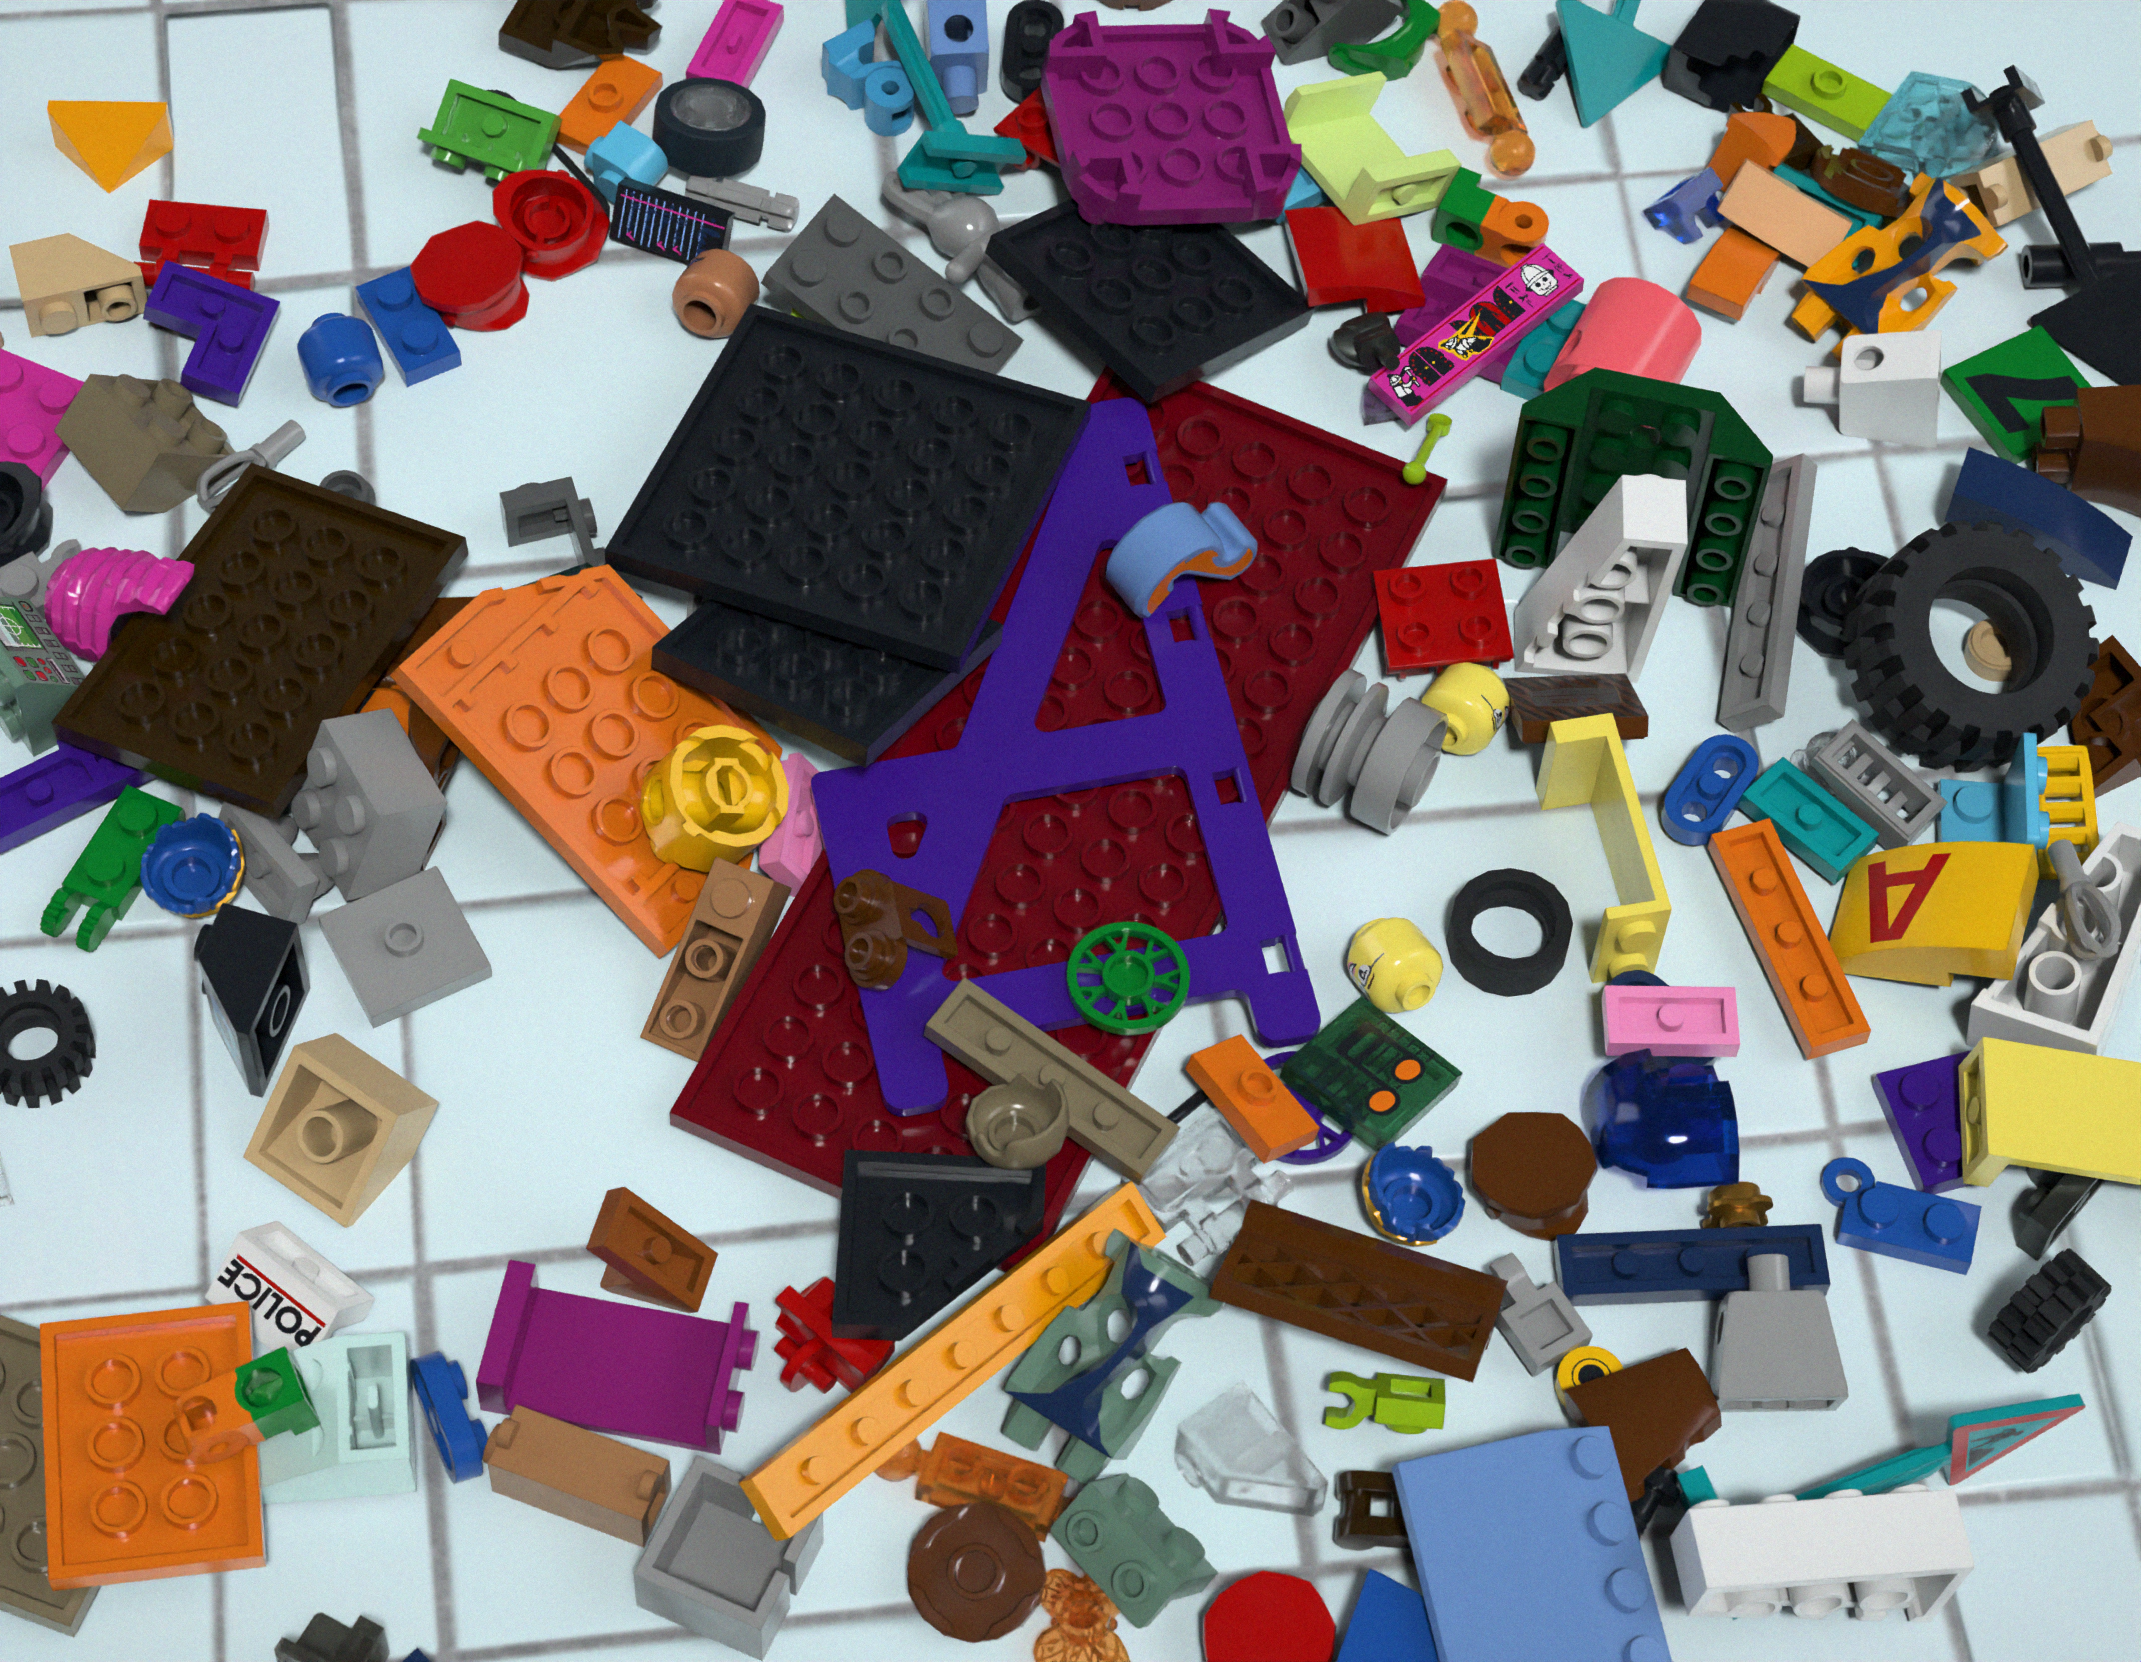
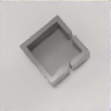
M391 708L322 720L312 749L307 756L308 777L291 799L290 806L297 826L300 829H304L313 846L319 848V861L324 873L328 877H332L345 901L365 897L419 873L447 801L425 764L417 755L410 739Z
M696 1455L633 1573L636 1604L640 1608L763 1662L790 1610V1593L797 1596L824 1543L823 1512L790 1539L776 1542L762 1519L761 1524L752 1521L755 1508L739 1485V1482L746 1476Z

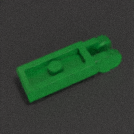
M126 785L62 882V887L56 890L50 903L47 904L41 917L40 930L54 938L58 937L66 929V926L71 922L83 904L90 907L78 928L75 945L89 953L94 952L95 949L97 950V947L101 945V941L105 939L116 920L122 921L143 888L140 880L142 856L146 852L148 845L155 843L158 828L166 823L172 826L176 821L184 822L186 819L183 808Z

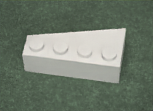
M1652 474L1639 476L1622 475L1516 608L1515 673L1549 676L1626 673L1631 683H1638L1688 544L1686 480L1665 479Z
M2117 821L2082 865L2084 873L2090 877L2093 886L2105 894L2118 914L2121 922V934L2117 942L2118 952L2111 958L2102 957L2096 961H2085L2077 957L2071 949L2064 922L2065 900L2061 897L2056 904L2051 903L2039 918L2037 928L2020 948L2013 979H1995L1988 989L1983 988L1971 1003L1966 1045L1975 1047L1982 1037H1989L2103 1056L2141 962V828ZM2082 900L2078 901L2079 911L2086 929L2101 944L2105 939L2098 924ZM2082 941L2083 946H2084L2086 949L2091 950V949Z
M1922 1484L1902 1486L1894 1489L1889 1494L1863 1496L1860 1490L1846 1489L1833 1492L1823 1499L1797 1501L1794 1495L1780 1494L1767 1497L1757 1504L1731 1506L1729 1501L1723 1499L1708 1500L1688 1509L1670 1536L1688 1617L1767 1618L1779 1612L1782 1606H1792L1793 1612L1798 1616V1619L1821 1620L1829 1613L1843 1607H1854L1857 1620L1882 1621L1888 1616L1886 1610L1898 1608L1907 1609L1910 1622H1931L1975 1568L1955 1489L1929 1491L1928 1487Z

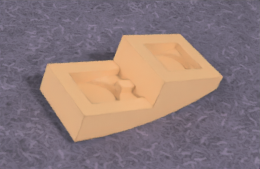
M1747 158L1716 207L1717 212L1809 268L1839 245L1852 226V222L1848 217L1800 192L1796 185Z

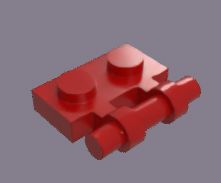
M149 199L138 246L141 261L156 263L136 261L133 263L140 266L144 285L154 287L165 261L168 260L182 266L184 264L209 267L185 266L254 292V272L236 271V269L260 271L270 225L268 212L264 209Z

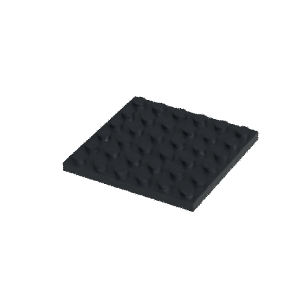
M750 303L605 548V565L609 564L613 570L960 674L1090 421L1091 402Z

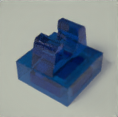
M1710 166L1681 180L1646 207L1643 213L1655 230L1666 226L1681 243L1687 245L1704 236L1696 225L1695 215L1701 218L1707 228L1715 226L1725 219V216L1716 210L1719 200L1715 194L1724 185Z

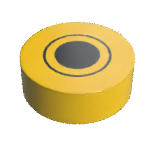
M1596 1346L1578 1347L1570 1351L1559 1365L1555 1379L1556 1394L1562 1405L1566 1408V1389L1623 1370V1366L1611 1352Z

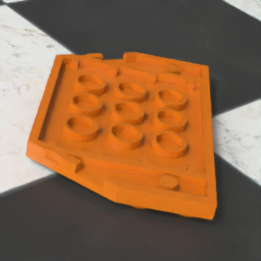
M609 564L583 569L577 575L563 576L559 574L541 578L535 584L503 590L502 587L484 590L398 666L390 676L660 959L681 940L709 872L684 868L678 863H665L653 853L650 845L651 838L647 834L640 812L641 790L645 775L673 748L692 733L704 727L723 724L747 730L759 738L754 744L762 748L766 755L772 751L779 761L783 749L748 712L651 667L652 647L671 630ZM750 852L737 862L736 865L750 870L754 853Z

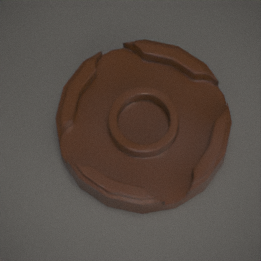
M1825 145L1816 151L1810 164V175L1818 184L1837 197L1866 210L1900 218L1914 201L1909 194L1910 186L1903 182L1907 174L1901 171L1902 168L1871 153L1852 147L1849 149L1842 147L1840 154L1836 155L1832 154L1834 150L1832 145Z
M983 1502L953 1505L930 1518L913 1540L907 1567L909 1595L921 1617L944 1636L969 1643L1000 1640L1023 1627L1040 1605L1047 1580L1044 1550L1032 1528L1010 1510Z

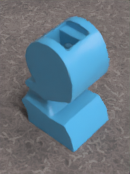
M869 18L822 43V77L827 83L828 95L840 97L846 102L851 111L864 109V121L871 131L882 136H897L910 129L914 122L915 90L902 62L899 60L874 63L875 27Z

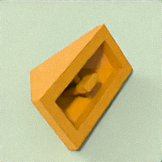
M48 100L47 112L55 147L108 194L173 149L174 136L167 102Z

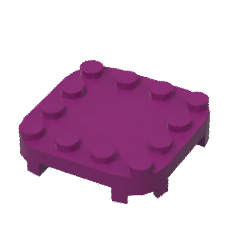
M1208 8L1203 24L1100 26L1096 10L1075 14L1072 24L1057 33L1053 40L1050 39L1041 69V89L1063 180L1071 197L1079 204L1078 211L1081 217L1092 224L1109 222L1125 225L1230 223L1279 217L1283 212L1286 200L1291 193L1302 163L1301 144L1291 143L1271 69L1276 51L1268 35L1258 40L1248 30L1228 21L1231 11Z

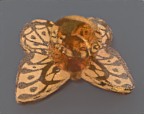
M1051 1569L1046 1572L1047 1580L1040 1604L1044 1612L1052 1620L1050 1621L1051 1626L1044 1630L1036 1640L1033 1652L1035 1662H1130L1124 1644L1114 1632L1118 1627V1622L1115 1618L1121 1611L1086 1573L1083 1578H1079L1073 1572L1064 1569Z

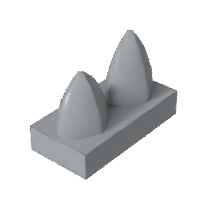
M223 801L218 819L223 821L227 827L235 829L241 841L244 853L242 883L271 916L297 923L298 926L304 924L312 900L327 892L335 884L332 877H328L324 873L319 861V853H296L292 849L290 844L294 841L298 831V826L293 817L281 814L277 820Z

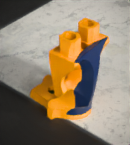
M1921 172L1913 180L1909 190V194L1914 201L1900 218L1881 231L1871 225H1867L1852 234L1812 265L1801 278L1807 294L1792 313L1793 322L1816 342L1836 320L1849 329L1850 332L1832 350L1833 356L1840 364L1843 340L1850 335L1924 330L1958 290L1950 280L1943 282L1935 277L1948 263L1956 258L1965 257L1979 267L1984 261H1990L2000 256L2008 247V244L1998 235L1977 207L1943 179L1938 177L1931 178ZM1910 236H1919L1923 246L1909 257L1902 259L1899 256L1901 243ZM1864 250H1869L1875 256L1873 266L1862 274L1853 270L1852 263L1858 254ZM1915 288H1923L1927 291V299L1918 308L1911 311L1902 310L1900 303L1903 296Z

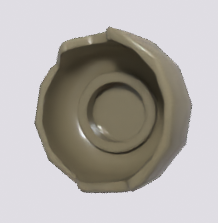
M1019 1073L1007 1084L990 1086L972 1099L965 1121L966 1133L977 1154L990 1165L1010 1171L1035 1170L1061 1151L1069 1129V1103L1060 1082L1056 1079H1052L1048 1086H1043L1034 1082L1026 1073Z

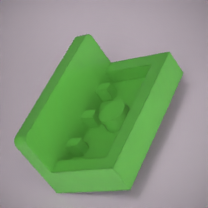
M450 78L432 129L428 130L420 127L417 139L433 148L430 158L461 170L464 169L466 161L485 166L483 176L500 183L508 174L523 170L545 169L562 118L551 112Z

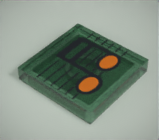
M1361 996L1284 1063L1279 1078L1377 1152L1388 1143H1396L1458 1086L1463 1072Z

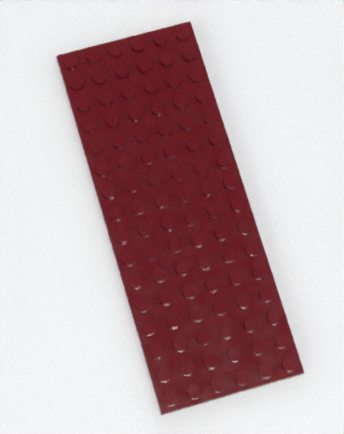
M1106 364L1086 401L1094 404L1119 398H1134L1144 404L1157 445V454L1164 479L1168 483L1173 503L1185 502L1191 504L1200 514L1211 502L1226 504L1258 542L1257 554L1252 564L1235 578L1221 580L1201 576L1194 577L1202 601V611L1208 632L1214 643L1268 830L1291 787L1293 767L1298 755L1301 738L1309 719L1344 671L1354 668L1380 619L1373 571L1407 568L1446 494L1448 479L1426 471V478L1423 482L1411 485L1403 478V468L1407 464L1404 461L1200 380L1149 404ZM1144 460L1125 465L1131 486L1150 484ZM1055 489L989 616L990 619L1003 625ZM1113 548L1103 549L1097 557L1035 723L1036 728L1040 731L1053 732L1156 714L1164 710L1163 700L1140 618L1130 609L1106 579L1107 562ZM1188 615L1169 619L1175 642L1195 641ZM993 652L879 755L874 763L944 751L956 747L960 741ZM1170 774L1022 800L1006 805L956 935L958 955L947 960L942 973L943 976L951 981H960L964 977L971 979L1069 961L1074 948L1087 934L1101 926L1116 922L1147 924L1163 931L1174 941L1213 935L1223 915L1184 779L1178 775ZM1234 776L1214 781L1221 805L1234 802L1241 803ZM909 820L897 822L888 827L887 831L892 851L898 858L909 859L916 854L926 829V825L922 821ZM823 849L670 1110V1125L841 1200L845 1149L979 1156L966 1133L965 1121L972 1099L988 1087L995 1085L948 1052H945L942 1058L949 1084V1094L946 1104L941 1109L908 1117L893 1115L886 1109L882 1099L856 983L852 979L849 967L845 962V944L839 913L834 906V889L825 850ZM1116 937L1113 940L1120 944L1123 937ZM1129 937L1126 950L1147 947L1149 941L1142 938ZM1104 941L1090 950L1095 956L1113 953ZM1146 1013L1128 1016V1020L1147 1018ZM1089 1023L1046 1031L1044 1033L1130 1092L1163 1027L1145 1034L1120 1035L1104 1031ZM1068 1136L1065 1138L1061 1151L1046 1163L1043 1232L997 1266V1269L1003 1272L1009 1271L1051 1238L1057 1230L1095 1158L1094 1154Z

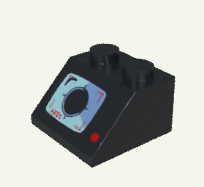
M222 902L213 924H205L198 934L194 948V961L198 962L203 978L202 993L207 995L213 1022L250 1095L263 1098L310 991L298 924Z

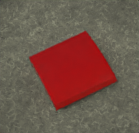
M1306 207L1285 210V229L1308 307L1356 299L1363 300L1366 313L1377 311L1385 313L1425 307L1423 288L1399 218L1392 217L1354 226L1338 207Z

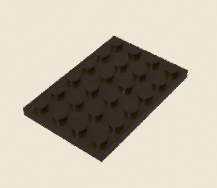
M250 463L176 559V561L184 560L195 565L194 575L165 615L138 611L132 616L52 720L51 724L55 737L58 740L277 820L308 777L307 756L312 749L322 720L353 715L469 554L466 537Z

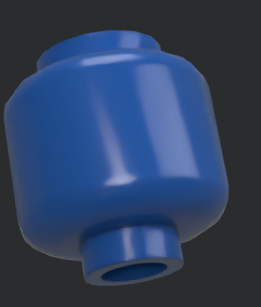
M337 312L324 314L313 321L311 327L302 334L297 343L298 357L309 391L318 399L328 401L334 406H351L365 401L372 395L374 388L378 385L384 374L383 362L373 330L362 319L345 316Z

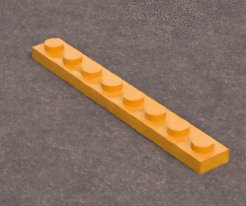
M1132 1181L1119 1184L739 1482V1485L776 1542L790 1539L1036 1342L1045 1329L1067 1306L1078 1308L1101 1290L1106 1284L1115 1264L1114 1260L1105 1255L1107 1240L1114 1228L1150 1246H1156L1167 1237Z

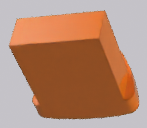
M1764 112L1731 114L1726 123L1728 129L1704 175L1726 192L1746 158L1774 172L1775 168L1784 162L1793 147L1796 137L1795 122L1787 117Z

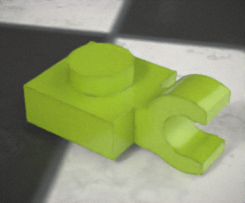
M1346 1371L1333 1372L1329 1376L1330 1392L1346 1393L1354 1400L1351 1405L1345 1408L1326 1407L1325 1424L1331 1428L1339 1430L1350 1429L1360 1424L1365 1417L1374 1415L1375 1423L1387 1424L1391 1430L1399 1433L1420 1434L1427 1431V1428L1443 1430L1446 1408L1445 1379L1377 1372L1375 1380L1361 1378Z

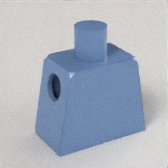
M924 0L923 29L926 57L952 112L958 114L971 112L979 106L978 94L987 91L989 39L986 0Z

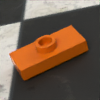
M624 54L603 61L558 115L562 118V122L555 142L585 156L592 142L599 136L606 137L620 120L631 126L662 88V73Z
M1242 1034L1191 1055L1185 1068L1186 1071L1264 1164L1313 1143L1320 1127Z

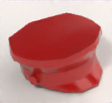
M519 171L508 174L492 191L493 215L496 218V226L511 234L523 249L522 273L535 279L555 282L598 261L610 228V220L599 201L578 179L571 177L567 171Z
M476 220L433 235L410 265L415 290L422 303L435 308L443 323L449 327L455 325L483 332L507 330L526 317L530 294L520 276L524 252L511 234L496 225Z
M1263 1570L1240 1579L1218 1595L1203 1617V1646L1206 1662H1331L1334 1655L1336 1624L1329 1610L1311 1582L1292 1575Z

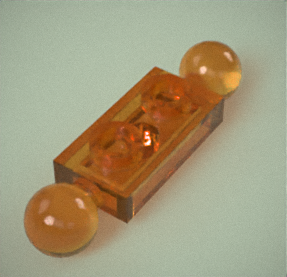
M1449 0L1437 9L1441 16L1439 25L1435 30L1436 36L1441 40L1439 43L1449 64L1446 66V73L1451 82L1462 93L1468 107L1465 109V117L1471 127L1483 137L1490 135L1494 138L1489 151L1493 167L1499 173L1506 176L1522 175L1532 167L1535 161V144L1527 135L1529 132L1491 46L1474 37L1478 29V16L1475 9L1465 1Z
M941 1431L931 1451L922 1449L916 1437L873 1471L878 1477L890 1482L903 1481L912 1475L918 1476L915 1499L943 1509H948L958 1504L979 1502L1006 1508L1028 1524L1037 1539L1042 1542L1046 1541L1053 1522L1061 1516L1079 1495L1077 1494L1073 1498L1064 1496L1069 1475L1064 1472Z

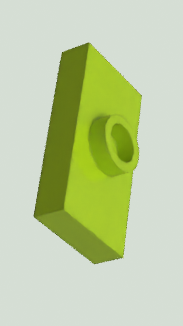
M1794 44L1789 47L1766 77L1762 93L1861 144H1863L1888 110L1893 94Z

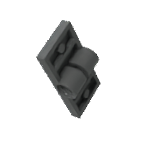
M836 194L832 195L770 267L761 282L763 286L807 320L996 375L1005 367L1024 341L1019 335Z

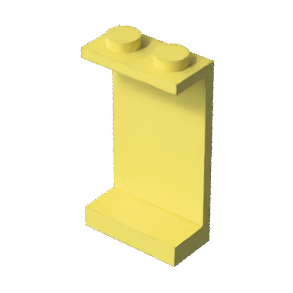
M1613 713L1550 722L1536 785L1541 809L1547 810L1591 803L1621 906L1605 908L1589 969L1591 982L1611 981L1617 975L1632 970H1643L1654 974L1672 908Z
M1982 1037L1958 1066L1964 1184L1989 1187L2007 1165L2011 1164L2141 1185L2140 1062Z

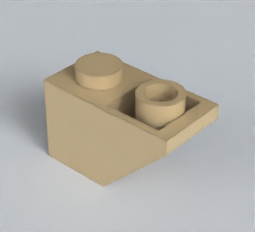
M70 233L9 245L31 338L47 334H62L74 328L106 321H121L144 313L145 304L148 299L139 265Z

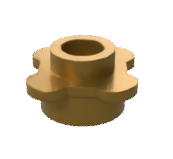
M1738 1181L1720 1185L1710 1191L1707 1196V1211L1710 1217L1702 1222L1703 1229L1766 1226L1768 1224V1217L1765 1213L1773 1208L1772 1198L1767 1195H1761L1759 1186L1752 1182Z

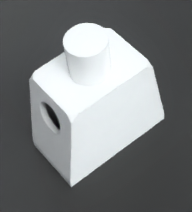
M1942 330L1848 336L1843 340L1841 368L1806 366L1804 402L1839 404V432L1845 436L1936 448L1940 406Z

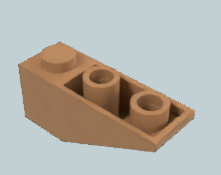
M716 857L640 1037L699 1062L769 943L792 888Z

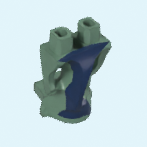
M1114 1228L1107 1240L1105 1255L1114 1260L1115 1264L1101 1292L1083 1311L1073 1306H1067L1031 1347L1008 1379L1004 1389L1006 1393L1016 1398L1009 1411L1002 1433L1031 1451H1038L1053 1424L1059 1425L1073 1434L1055 1466L1084 1485L1096 1480L1108 1466L1111 1459L1126 1460L1176 1376L1182 1364L1181 1361L1173 1356L1163 1360L1150 1354L1167 1330L1179 1320L1187 1317L1210 1318L1220 1311L1225 1304L1224 1302L1209 1298L1213 1285L1212 1281L1186 1267L1160 1248L1141 1243ZM1123 1309L1129 1314L1133 1325L1129 1337L1124 1342L1118 1344L1110 1340L1108 1336V1319L1115 1310ZM1068 1337H1076L1082 1344L1081 1357L1072 1366L1062 1364L1058 1357L1062 1344ZM1142 1368L1147 1371L1149 1382L1143 1393L1134 1400L1126 1399L1121 1393L1123 1382L1137 1369Z

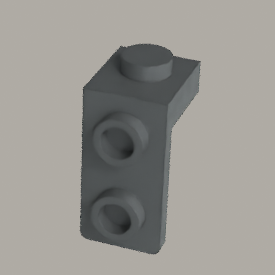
M572 476L544 483H526L518 486L516 489L499 493L503 529L509 547L569 534L580 571L605 565V547L594 549L590 535L597 534V525L589 497L578 499Z

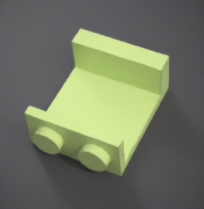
M1381 71L1295 87L1294 91L1288 96L1283 111L1291 143L1301 144L1302 146L1301 164L1354 226L1438 208L1462 165L1449 149L1407 157L1370 115L1387 80Z

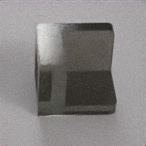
M317 1613L313 1616L296 1643L281 1637L274 1648L277 1662H385L390 1655L384 1627L361 1615L352 1628L324 1613Z

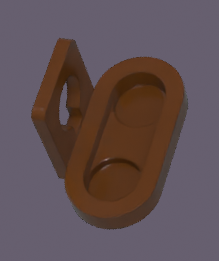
M862 869L852 876L844 878L837 886L834 893V906L839 913L845 944V962L849 967L852 979L857 985L875 992L885 991L892 987L899 980L905 969L908 956L907 945L948 960L958 955L950 910L945 900L892 881L888 875L873 869ZM917 908L926 911L936 924L938 937L931 936L924 930L920 922L912 920L911 913L916 911Z

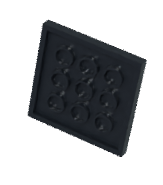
M1072 198L992 234L985 250L986 255L1149 404L1307 326L1315 310L1314 306L1308 307L1307 300L1221 223L1125 225L1107 222L1104 224H1092L1081 217L1078 211L1079 204Z
M709 599L652 647L651 667L776 725L793 735H797L833 752L843 759L866 768L1000 646L1004 625L988 618L961 673L956 674Z

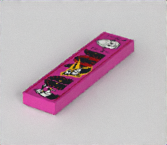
M1542 242L1397 355L1400 360V365L1397 369L1389 370L1383 366L1369 377L1368 389L1409 427L1581 293L1583 291L1584 279Z

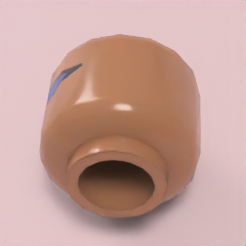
M706 250L689 263L676 281L672 292L673 307L679 319L690 331L711 338L730 336L749 304L756 305L760 294L759 280L753 268L742 257L727 250Z

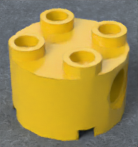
M723 724L700 728L673 748L647 772L641 790L640 812L647 834L651 838L650 845L652 851L657 858L665 863H678L684 868L710 872L716 857L736 864L772 835L774 829L781 824L787 812L789 786L782 764L775 754L771 751L766 755L762 748L754 744L759 738L747 730Z

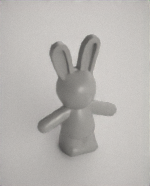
M892 171L887 173L881 188L888 201L909 216L927 225L934 244L943 253L953 258L945 268L946 278L954 284L964 282L976 271L986 290L995 298L997 305L1001 307L1006 316L1012 321H1020L1027 316L1035 317L1046 310L985 254L991 235L1000 231L999 220L995 210L988 203L980 198L966 195L964 192L928 189L931 194L929 195L924 189L905 188L898 172Z

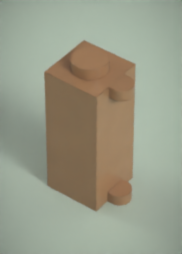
M518 1404L515 1405L510 1418H505L501 1424L498 1423L494 1427L483 1454V1462L488 1464L493 1492L645 1548L672 1489L669 1460Z

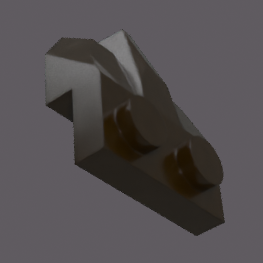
M517 0L499 30L498 46L553 68L610 60L623 54L624 48L648 50L658 41L663 26L641 10L652 8L658 0Z

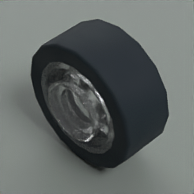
M711 77L688 78L670 84L659 93L654 109L652 140L666 155L667 164L687 174L708 178L732 176L747 171L759 161L763 149L766 111L759 97L748 88L732 81Z

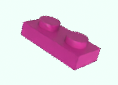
M724 0L685 71L686 79L711 77L732 81L748 88L784 21V5L768 0Z

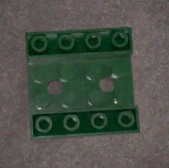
M1595 367L1522 404L1492 558L1510 561L1512 564L1524 568L1539 567L1548 569L1555 560L1560 532L1576 534L1622 475L1639 476L1652 474L1665 479L1686 480L1688 544L1677 572L1673 596L1691 599L1701 605H1721L1733 608L1770 474L1773 454L1720 392ZM1639 425H1646V426L1653 427V428H1655V429L1645 428V427H1642V426H1639Z

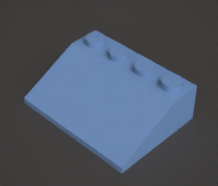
M1609 1426L1545 1430L1403 1461L1391 1468L1440 1662H1672Z

